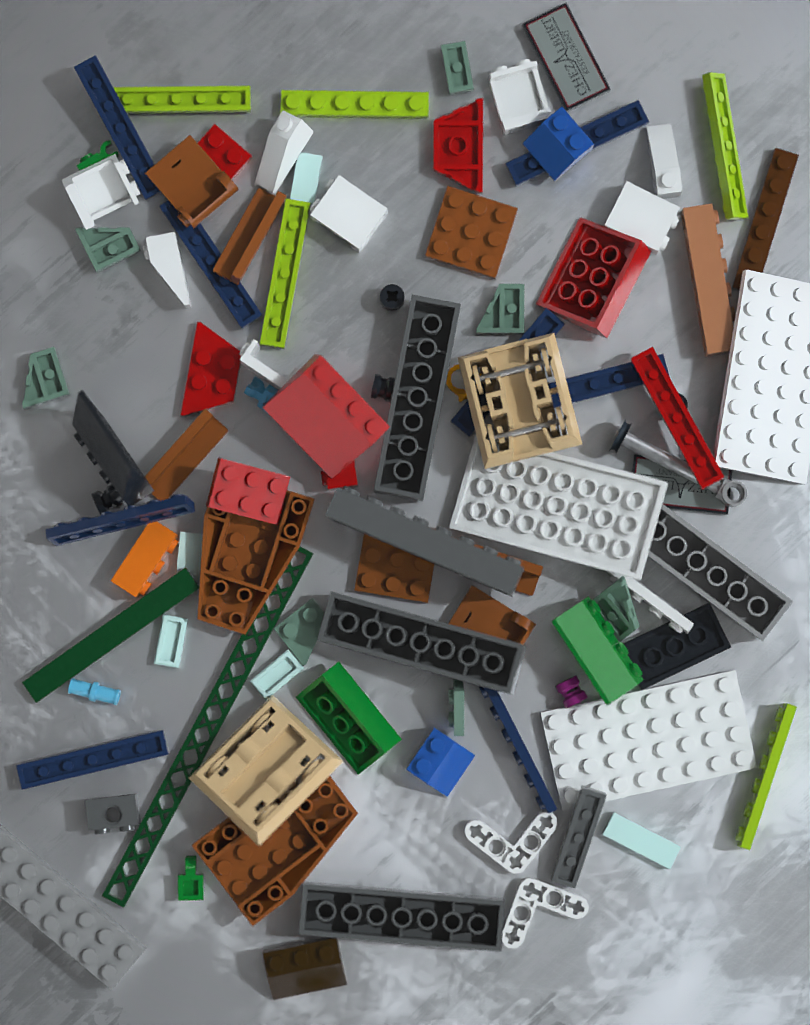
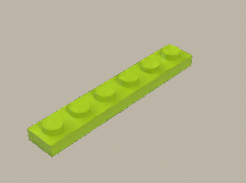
M709 72L702 75L703 90L705 92L707 114L711 127V139L715 151V163L718 170L723 211L726 220H743L748 218L726 78L724 73Z
M251 86L114 87L128 114L251 112Z
M281 90V112L284 110L296 117L428 118L429 92Z
M285 200L260 345L285 349L310 210L309 202Z
M784 703L783 707H778L774 719V721H777L775 731H770L767 739V745H770L767 755L763 754L760 760L759 769H762L759 779L755 778L751 788V792L754 793L751 803L747 802L743 816L746 817L744 826H739L736 834L737 846L741 848L751 849L797 707Z

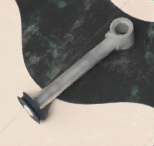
M625 419L622 427L615 433L614 442L610 450H615L617 453L622 445L698 484L686 461L629 433L628 430L631 424L626 423ZM727 478L706 488L716 493L715 498L721 500L728 507H737L744 502L747 496V489L744 484ZM733 487L739 491L740 496L738 500L733 501L728 498L727 490Z

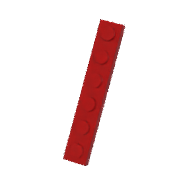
M651 347L632 357L631 362L701 490L724 479L722 471L654 348Z

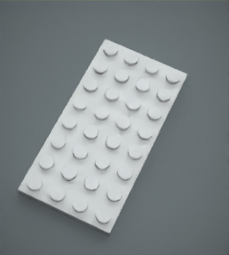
M743 270L713 451V457L719 468L806 484L810 462L809 283L751 270Z
M475 435L449 528L641 580L668 483L553 452L485 469L477 436ZM496 441L498 452H500L498 441Z
M736 670L627 693L608 706L603 699L576 704L569 708L562 707L540 712L562 811L575 807L581 786L605 792L607 794L605 801L757 768Z

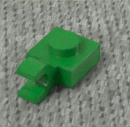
M110 140L105 141L101 145L99 154L98 152L94 155L89 153L82 157L80 164L76 165L79 171L114 154L118 158L119 153L117 151L112 154L106 153L107 148L113 145Z
M196 855L185 857V874H178V901L204 900V874H196Z

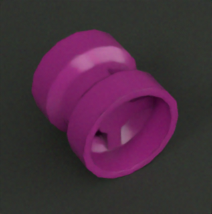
M577 675L555 686L557 692L563 697L562 702L565 708H569L588 698L585 691L581 690L579 686L580 681Z

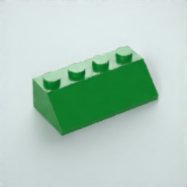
M588 596L551 622L608 706L636 687L644 679L642 678L640 667L629 658L626 646L615 637L612 625L605 621L600 614L599 605Z
M337 662L296 696L297 700L358 775L402 740L340 662Z

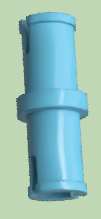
M72 678L68 694L87 697L89 701L93 702L99 700L117 705L121 690L100 686V683L95 681L92 684Z

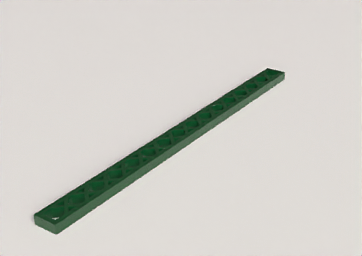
M301 546L297 551L306 555L303 564L292 567L290 562L288 569L283 573L290 572L293 581L291 586L280 589L278 582L276 584L277 590L270 594V596L278 594L281 602L280 607L269 611L265 602L263 605L265 613H258L247 633L241 635L102 896L117 905L123 908L126 906L192 782L189 777L201 766L268 641L273 628L276 626L314 553ZM299 570L295 577L294 571ZM287 592L283 599L282 593ZM271 614H275L273 620H271ZM266 616L269 624L268 629L257 633L254 625L256 619ZM252 629L253 635L248 636L250 630ZM263 636L260 642L258 637ZM254 638L257 645L256 651L245 655L242 646L244 641ZM240 651L241 657L236 658L237 654ZM252 657L250 663L248 664L247 659ZM243 660L244 674L233 677L232 664ZM228 673L230 679L224 680ZM240 679L236 687L235 681ZM231 682L233 688L232 696L221 699L220 686ZM216 695L218 701L212 702ZM229 701L224 709L223 703ZM219 704L222 713L221 717L210 721L207 710L209 707ZM203 718H205L206 723L200 724ZM212 724H216L214 730H212ZM207 726L210 737L208 741L198 744L195 733L197 729ZM191 740H193L194 745L189 746ZM204 746L201 752L199 747ZM195 748L198 760L196 763L186 766L183 755L185 751ZM181 762L182 767L177 768V766ZM193 768L189 774L187 769ZM183 771L186 778L185 784L174 788L173 774ZM169 784L170 789L165 791L167 785ZM181 790L177 797L176 791ZM171 793L174 800L173 806L162 810L161 796ZM157 806L158 812L153 813L155 807ZM169 812L168 816L165 819L164 813ZM159 815L162 827L151 832L148 820ZM145 828L146 834L141 835ZM157 834V836H156V838H155V840H154V842H153L152 836ZM147 837L150 849L148 852L139 854L136 843L138 840ZM133 850L134 856L129 857ZM136 860L138 872L127 876L124 869L125 863ZM120 873H121L122 878H121V879H117L118 876H119ZM133 879L131 885H129L128 880ZM124 882L126 889L123 900L110 894L113 886Z

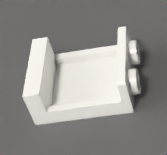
M522 60L517 62L515 67L507 68L506 66H500L493 69V73L489 74L488 80L504 135L540 126L543 121L552 115L551 109L548 108L537 70V61Z
M116 154L62 179L63 185L86 230L95 226L93 220L130 202H134L135 205L139 204L136 196L140 192L134 181L129 183L126 177L130 173L124 159L118 160Z
M338 175L335 180L331 178L325 186L324 191L326 194L321 200L317 198L312 204L310 216L313 221H317L351 244V248L360 253L387 215L388 209Z
M626 181L604 226L642 240L652 250V253L656 255L659 249L664 251L670 239L666 236L669 228L675 229L681 217L677 214L680 207Z
M253 340L251 344L247 342L239 353L242 366L277 390H280L299 371L295 367L288 379H285L254 358L260 350L259 343L256 340Z

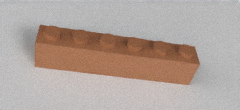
M712 203L686 207L681 210L680 214L704 355L709 357L728 354L733 334L735 309L730 307L728 297L732 296L731 286L729 282L726 283L724 273H727L728 270L726 259L721 257L720 249H723V239L721 234H717L716 225L719 224L718 211L713 210Z

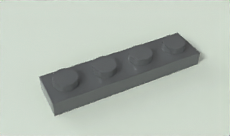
M581 786L550 878L551 882L576 888L607 796L605 792Z

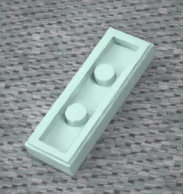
M614 812L602 834L668 869L671 868L681 848L677 844Z

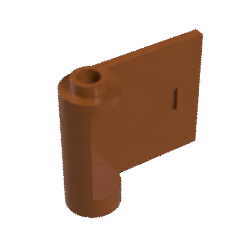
M191 135L185 138L145 173L180 213L177 218L186 228L189 226L195 228L239 190L231 178L224 171L220 170Z
M471 585L448 624L523 645L536 626L534 622L525 616L513 611Z

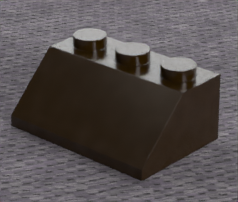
M324 937L265 949L262 952L273 1000L347 985L338 938Z

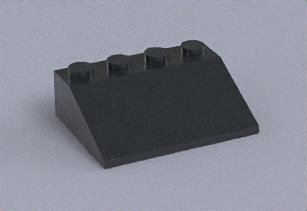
M83 390L78 392L72 422L73 427L77 431L74 437L82 447L84 445L88 447L90 451L86 453L94 466L100 465L102 470L99 474L107 485L110 482L115 488L112 490V493L118 502L122 503L124 501L128 506H133L151 494L154 489L102 413Z

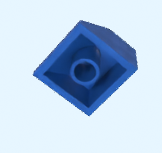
M560 107L540 124L523 142V145L555 181L593 149L594 143L566 110Z
M434 727L406 770L448 797L475 755Z

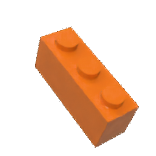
M159 522L147 524L111 579V582L136 598L140 594L145 596L152 585L149 582L154 573L158 575L165 565L163 559L167 553L172 554L178 546L179 541L176 539L179 535Z

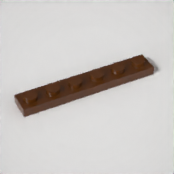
M776 147L773 151L731 289L740 290L743 270L763 273L799 157L798 154Z

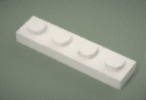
M607 571V574L611 576L608 579L611 583L622 577V575ZM623 576L629 591H631L630 596L638 603L642 601L651 606L648 610L658 618L664 616L671 621L669 626L680 634L682 631L687 634L689 633L694 623L635 579Z

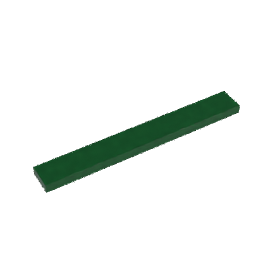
M187 568L182 569L23 681V685L34 701L38 703L199 589V585Z

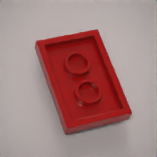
M216 124L198 142L213 162L231 180L252 159L251 154Z
M218 458L206 507L278 525L290 476Z

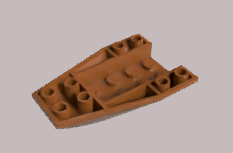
M287 490L278 525L207 507L203 525L198 620L244 635L247 633L300 547L315 501L314 498Z
M329 776L260 846L228 817L196 841L192 847L253 927L295 894L358 812ZM276 799L271 805L275 803L280 805L281 802Z

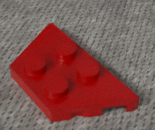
M478 98L475 102L434 120L433 171L478 194H483V98Z
M197 322L181 409V416L184 417L204 409L209 410L220 405L233 403L240 372V351L201 322Z

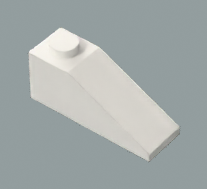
M284 110L281 112L270 130L255 180L256 185L274 194L277 192L313 134V131L302 119Z
M671 124L646 126L654 195L662 199L680 197L683 190Z
M171 232L146 237L147 245H143L145 260L150 259L152 266L185 308H191L176 233Z

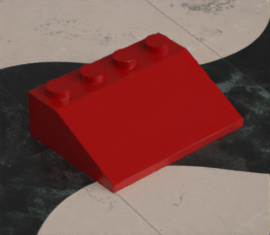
M580 217L536 305L543 309L547 308L553 314L589 332L608 338L652 251L640 239Z
M314 354L262 407L331 479L372 446L390 428L324 357Z

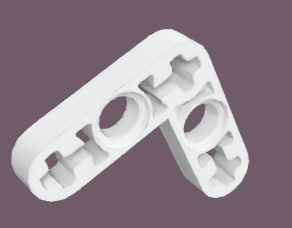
M547 811L538 813L514 845L510 844L480 820L468 822L465 827V835L470 842L513 874H518L526 869L552 835L558 821L553 813L548 814ZM542 816L544 818L551 816L550 822L553 825L550 828L546 826L541 831L543 834H546L542 839L537 832L531 829L533 826L539 829L542 825L540 821ZM480 825V831L485 836H487L488 832L492 833L486 839L484 846L479 844L483 841L479 836L476 835L474 838L470 836L472 832L469 828L471 826L476 827ZM526 836H536L538 839L537 847L527 849L524 846ZM494 839L500 840L503 844V849L498 854L491 853L488 848L489 843ZM520 846L524 852L531 855L528 858L523 855L520 859L522 866L520 868L515 866L512 869L509 859L511 856L516 858L520 854V851L516 850Z
M525 878L518 886L503 926L502 942L506 947L512 949L522 944L536 905L574 919H580L586 916L589 908L588 903L583 897L534 878ZM530 882L534 883V888L541 891L542 886L547 887L542 894V901L537 900L539 895L535 893L526 896L523 886H529ZM556 891L560 894V902L557 905L547 903L546 896L549 892ZM565 895L570 896L567 901L576 904L577 900L581 901L580 905L584 907L583 911L573 914V909L566 905L565 910H561L560 908L565 902ZM516 907H526L528 909L527 918L524 920L516 919L514 916ZM510 920L516 924L524 925L523 929L517 928L516 935L519 939L518 941L513 940L512 943H508V937L505 936L506 933H511L514 925H509Z

